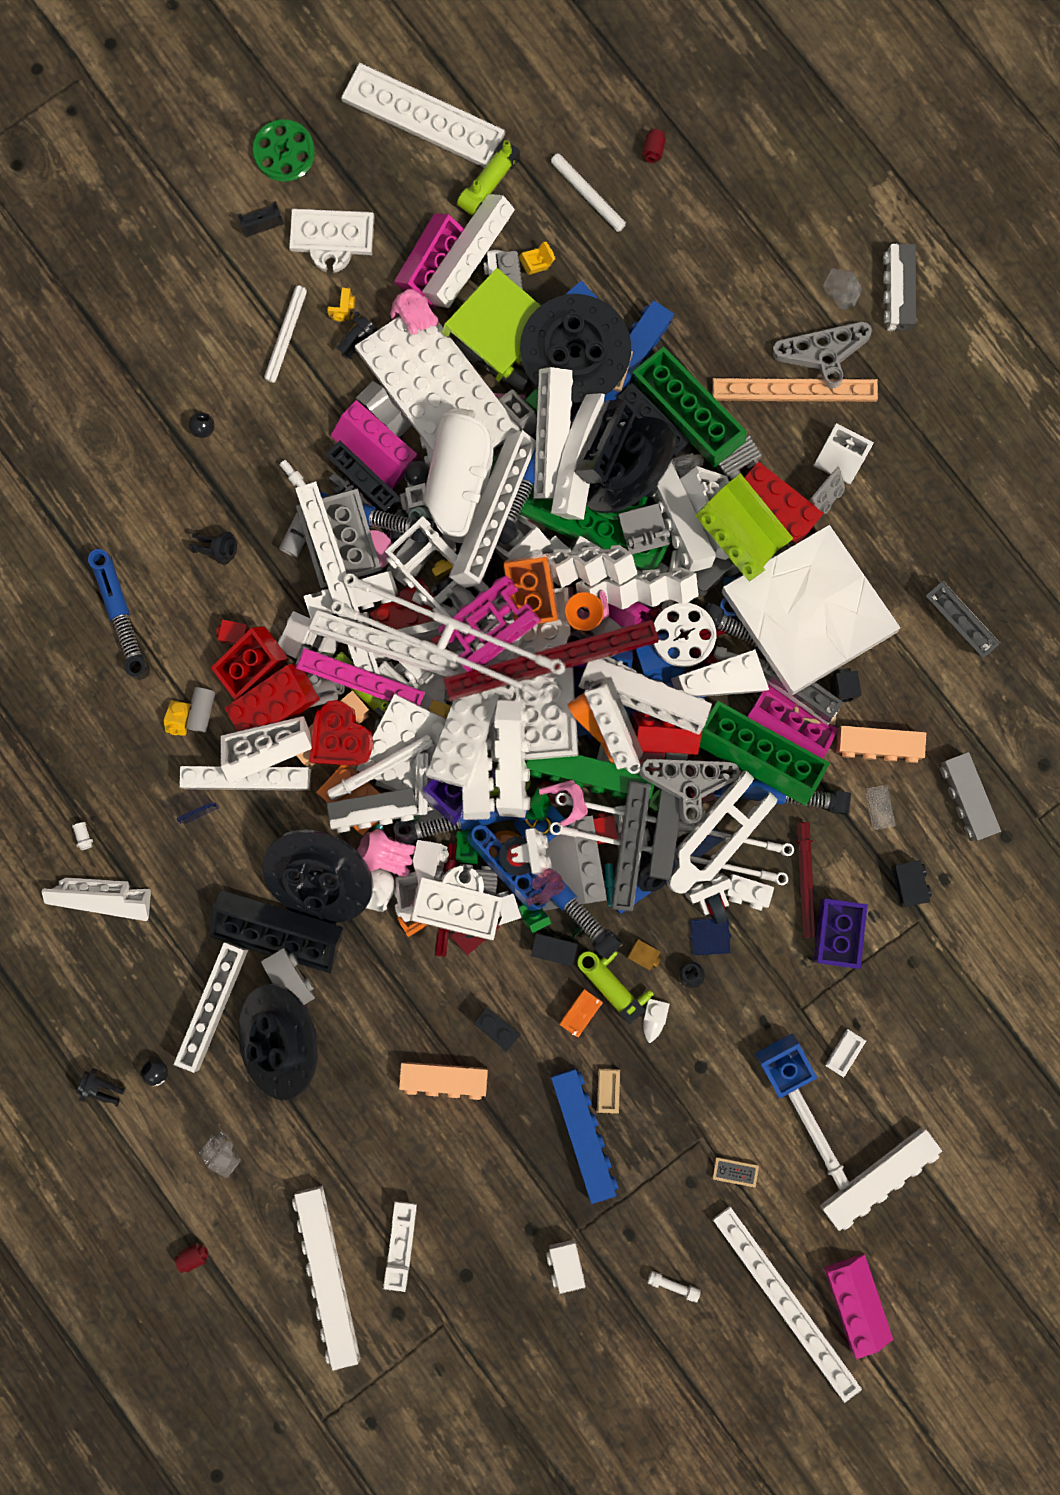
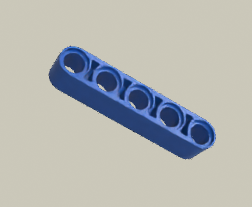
M477 825L471 829L467 835L469 844L524 906L532 911L545 907L548 901L547 895L529 874L517 876L506 873L503 870L499 860V851L502 844L493 833L483 825ZM475 831H480L482 833V841H478L475 839ZM490 847H494L497 850L496 857H492L489 854ZM518 879L524 880L526 884L524 890L518 887ZM533 895H537L540 899L538 906L532 902Z

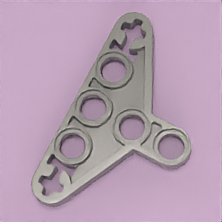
M859 322L780 340L774 344L773 357L780 362L820 369L824 384L828 388H837L841 385L843 379L840 363L870 339L872 328L868 323ZM859 330H862V332L865 333V335L862 336L861 333H858ZM838 334H845L848 339L846 341H839L836 336ZM824 338L828 343L821 346L817 344L816 340ZM798 343H805L808 348L806 350H799L796 345ZM779 348H782L783 351H786L785 354H782V352L779 351ZM830 356L833 362L830 364L824 363L822 358ZM829 374H836L839 380L832 382L827 376Z
M649 759L640 764L639 775L643 779L679 798L680 818L686 824L696 823L700 820L702 797L735 781L740 774L739 768L735 763ZM666 765H671L674 768L672 776H668L665 773ZM687 765L691 766L694 770L692 777L687 776L685 773ZM649 766L653 769H659L658 771H654L649 774V771H646L645 767ZM706 766H710L713 769L714 774L711 778L705 774ZM727 769L732 771L731 776L729 774H720V771ZM688 786L694 790L693 798L687 797L685 793ZM688 808H692L695 812L693 820L688 819L686 816Z

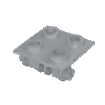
M838 466L809 500L810 503L824 514L830 510L832 503L836 498L841 497L845 490Z
M659 503L618 514L630 553L635 554L670 544L668 539L670 532L668 528H665Z

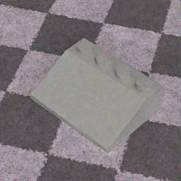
M358 489L323 497L322 501L346 573L361 577L381 571ZM295 505L319 586L321 588L328 585L301 505Z
M593 815L576 820L568 826L581 832L596 835ZM559 834L548 842V848L545 849L546 856H549L551 860V868L578 896L576 899L578 903L587 904L607 900L596 840ZM547 895L548 901L545 907H543V911L559 908Z

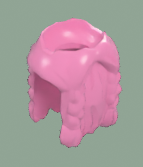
M407 289L400 293L392 303L390 312L392 321L400 316L407 325L408 331L413 335L418 334V329L422 331L431 325L439 324L438 317L431 311L428 305L427 297L414 289Z
M376 829L366 833L361 839L357 852L364 859L370 871L380 868L393 874L407 877L410 871L406 866L413 863L410 855L415 853L416 847L398 842L391 837H387L382 830Z

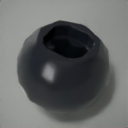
M194 413L188 422L190 432L198 438L209 437L215 429L214 420L208 413Z
M421 460L409 462L404 471L406 481L413 486L427 483L429 469L426 463Z
M686 962L678 970V979L683 986L696 988L703 983L705 972L703 967L697 962Z
M159 1059L148 1060L141 1069V1078L149 1086L161 1085L168 1076L166 1064Z

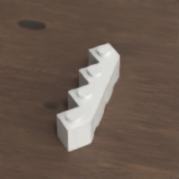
M620 545L611 546V549L600 550L599 547L582 548V551L571 552V549H556L553 553H548L553 582L561 588L571 584L578 578L592 586L607 576L618 584H622L637 574L632 553ZM533 551L524 557L540 555L543 553L542 551Z
M682 567L673 568V572L660 573V569L644 570L641 575H635L622 584H618L610 577H606L592 586L583 580L576 583L577 593H592L599 599L600 591L604 590L608 603L620 609H626L637 601L654 607L668 598L680 604H686L699 596L696 573Z
M498 700L495 713V728H497L498 733L495 740V758H498L496 787L499 790V796L496 798V808L499 815L505 817L525 818L526 810L530 809V797H527L525 791L526 781L530 779V769L526 767L524 761L525 752H529L530 741L526 739L524 733L525 723L529 722V710H526L524 701Z

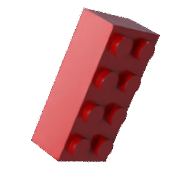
M759 461L745 477L746 481L793 537L788 543L792 547L805 538L824 514Z
M297 664L286 665L225 707L236 730L239 732L293 719L320 701L306 673L303 670L297 669Z

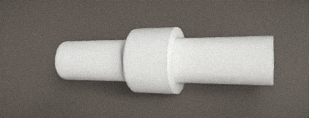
M286 460L280 463L281 468L289 476L288 479L294 486L306 485L302 475L295 471Z

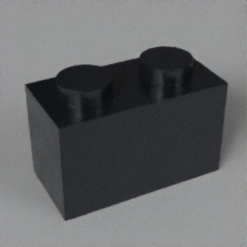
M851 668L840 669L829 679L831 694L844 703L855 701L862 696L858 670L851 671Z
M921 860L891 866L900 907L930 902L929 897H932L930 886L926 885L924 876H927L925 865L921 864Z
M489 1006L474 1022L476 1027L506 1052L521 1035L519 1031Z

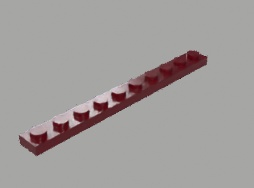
M653 620L532 654L541 655L553 661L560 660L564 663L566 669L658 643L659 636ZM525 656L485 667L518 682L552 673L549 668L537 664L536 661ZM560 664L555 665V671L560 669ZM478 670L443 678L450 701L509 685Z

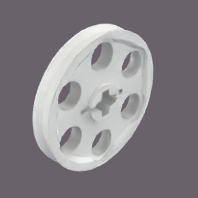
M673 604L665 608L654 622L657 632L659 630H666L669 635L667 640H659L658 643H654V649L665 662L677 667L697 665L707 658L715 645V624L710 615L703 608L695 604ZM671 611L676 612L679 616L678 621L670 622L667 619V614ZM691 611H696L700 615L699 621L691 622L688 614ZM694 629L688 634L687 640L685 638L677 639L681 633L680 630L689 632ZM702 629L710 631L711 638L709 640H702L700 638L699 632ZM693 647L698 648L701 652V656L697 659L691 658L689 655V650ZM670 648H677L680 653L679 657L676 659L670 658L668 650Z

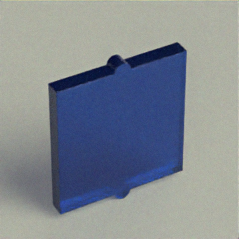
M210 802L177 817V821L180 824H186L219 809L217 803Z
M728 918L726 922L719 925L713 919L691 920L692 936H690V939L692 940L693 955L730 953V938L732 935L729 934Z

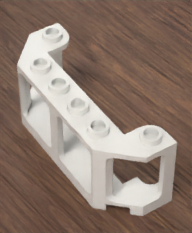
M421 517L385 551L388 556L386 560L394 569L397 567L405 576L403 580L411 589L415 586L419 591L417 595L425 604L430 602L434 606L432 609L434 613L438 612L452 618L441 607V604L447 599V593H454L449 587L456 583V581L453 580L433 598L410 574L434 550H438L453 566L458 556L440 538L439 534L430 527L431 524L424 517ZM420 528L429 539V542L408 563L403 565L393 554V551ZM483 581L473 586L479 593L489 589ZM500 597L492 602L498 610L507 604L505 601L502 602ZM512 611L509 612V613H508L507 615H505L504 617L507 618L509 615L512 614ZM495 618L482 630V633L487 634L499 623L498 619ZM477 637L470 644L476 647L480 639Z

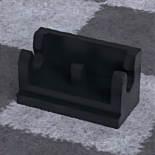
M276 201L272 202L273 206L245 216H242L241 213L237 214L245 237L284 225Z
M538 930L531 956L573 966L578 939Z

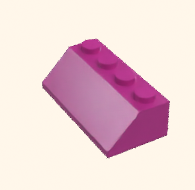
M434 213L394 283L403 291L414 289L425 296L422 291L464 229L449 214ZM428 299V305L435 308L436 306Z
M357 400L343 413L331 434V438L336 442L341 440L392 490L405 477L406 465L413 460H419L416 452Z
M768 685L769 690L763 691L747 717L823 759L838 728L831 724L827 726L805 709L797 706L788 697ZM794 707L799 708L798 713L794 712ZM804 718L816 719L821 724L804 723Z
M865 1254L823 1267L851 1353L856 1359L877 1353L889 1344L893 1337Z

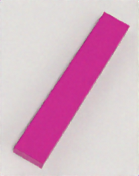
M303 648L296 667L297 669L389 702L395 693L420 706L425 693L424 691Z

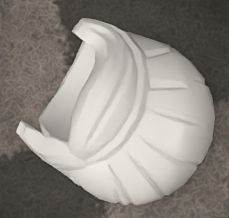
M379 868L370 871L373 878V894L366 908L383 912L387 909V904L395 891V881L390 872Z

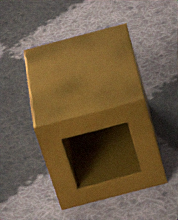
M636 939L627 956L628 959L650 971L652 967L657 968L662 957L659 956L660 951L639 939Z

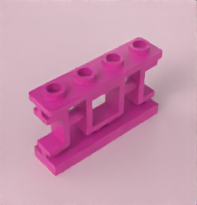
M507 576L497 579L490 589L479 593L472 603L461 607L459 613L453 617V619L464 624L468 622L472 629L482 632L476 623L492 611L501 624L487 635L508 644L514 643L541 622L538 615L527 603L520 609L516 606L510 596L518 591V588ZM502 595L507 604L498 610L492 602ZM513 610L519 618L509 625L504 616ZM444 624L438 629L441 634L446 627ZM456 629L453 630L448 641L451 643L458 638L466 650L459 657L480 666H484L506 649L479 638L484 645L474 652L469 644L477 636L470 633L463 636ZM462 664L466 671L475 670L471 667Z

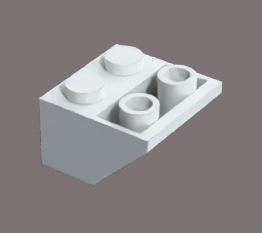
M836 423L813 466L829 475L838 466L843 482L850 485L874 442Z

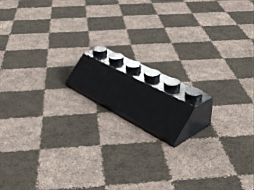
M221 890L212 907L209 937L268 955H273L284 948L288 954H294L299 964L331 973L341 943L343 927Z

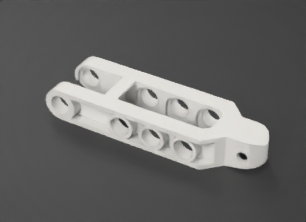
M746 770L728 787L676 848L675 867L672 870L671 880H667V886L673 892L685 893L696 881L712 880L776 804L778 799L772 793L767 792L768 795L757 806H754L746 816L733 806L754 780V777ZM728 812L739 822V828L730 838H726L724 841L726 843L716 855L713 854L710 857L712 859L705 868L699 870L690 862V855Z

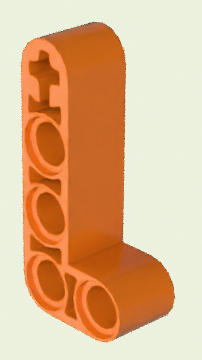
M585 693L569 702L567 706L575 719L601 743L611 763L615 764Z

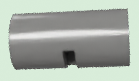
M296 513L279 549L290 556L298 558L306 540L298 513Z
M194 687L190 705L192 707L189 710L186 729L202 733L207 732L215 691Z

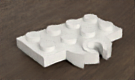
M292 209L290 251L310 252L316 267L324 272L327 271L325 261L328 258H334L336 261L333 264L334 273L347 266L352 254L372 255L374 213Z
M463 866L449 869L443 875L441 882L423 877L419 878L410 916L411 921L494 940L503 898L483 893L484 883L482 876L474 869H468L469 877L465 884L459 880V874L463 871Z

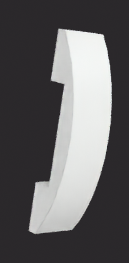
M395 1201L384 1289L406 1291L417 1204Z

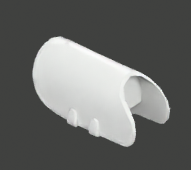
M452 409L443 414L436 434L422 502L429 509L437 528L444 537L458 543H463L489 481L493 461V446L489 431L484 424L475 419V412L472 409Z

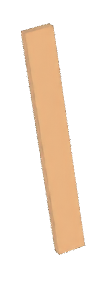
M712 379V396L717 401L876 402L878 400L877 379H842L841 385L837 388H828L824 384L823 379ZM829 379V380L832 381V382H836V381H838L839 379Z

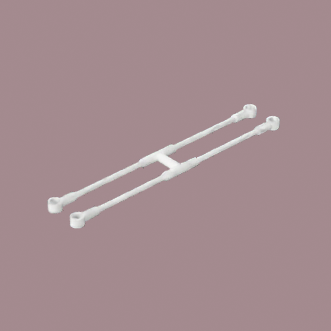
M347 574L344 577L345 585L350 588L356 587L366 592L375 593L432 617L433 620L446 625L438 644L435 645L360 615L359 612L346 607L340 601H335L332 604L331 609L335 614L345 615L354 620H361L415 643L438 656L453 662L457 661L518 687L523 692L537 697L542 703H549L552 700V693L547 689H539L529 684H522L461 658L458 654L445 648L453 630L456 629L530 658L558 675L565 671V665L560 660L553 661L541 655L537 656L472 629L471 626L438 612L434 613L374 588L371 584L359 580L353 574ZM353 578V582L349 584V580ZM341 605V609L337 611V607ZM560 664V669L555 671V665ZM547 692L548 696L543 700L542 694Z
M566 793L556 795L555 801L558 805L574 806L573 798ZM561 795L565 796L566 801L564 803L559 802V797ZM585 802L587 808L624 816V810ZM647 816L646 821L656 823V818ZM679 821L678 831L691 832L695 825ZM554 822L549 826V831L552 835L578 836L620 846V840L581 832L575 828L561 826L558 822ZM554 825L559 826V831L557 833L553 832L552 827ZM713 830L708 834L725 839L732 836L731 834ZM746 838L743 842L765 847L766 850L780 852L783 856H791L794 852V847L788 843L777 844ZM642 845V851L652 854L653 846ZM785 846H788L790 849L787 854L784 852ZM690 856L691 862L704 865L710 862V860ZM724 864L722 869L758 876L760 879L773 881L777 885H785L788 882V876L785 873H771L763 870L760 872L729 864ZM780 875L784 877V880L781 883L778 881V877Z

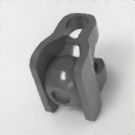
M715 557L712 567L694 572L697 577L698 595L700 597L705 596L727 575L726 571L731 567L729 559L724 560Z

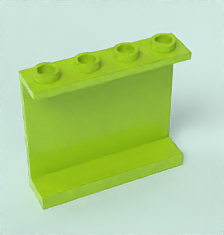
M496 268L445 323L441 333L447 338L452 333L498 372L496 380L499 382L503 376L507 378L514 370L512 366L516 362L518 364L522 362L520 355L522 332L528 319L541 305L501 270Z
M741 473L726 483L695 514V517L749 582L763 573L766 563L780 548L793 539Z

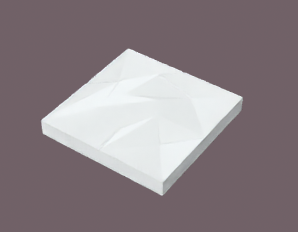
M830 525L770 559L764 566L765 571L750 582L743 575L722 589V594L790 696L893 636L900 629L894 617Z

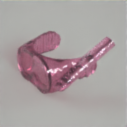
M547 868L533 879L532 887L534 889L541 888L546 881L547 884L541 894L526 900L528 906L537 902L545 904L553 895H558L565 888L562 877L556 871Z

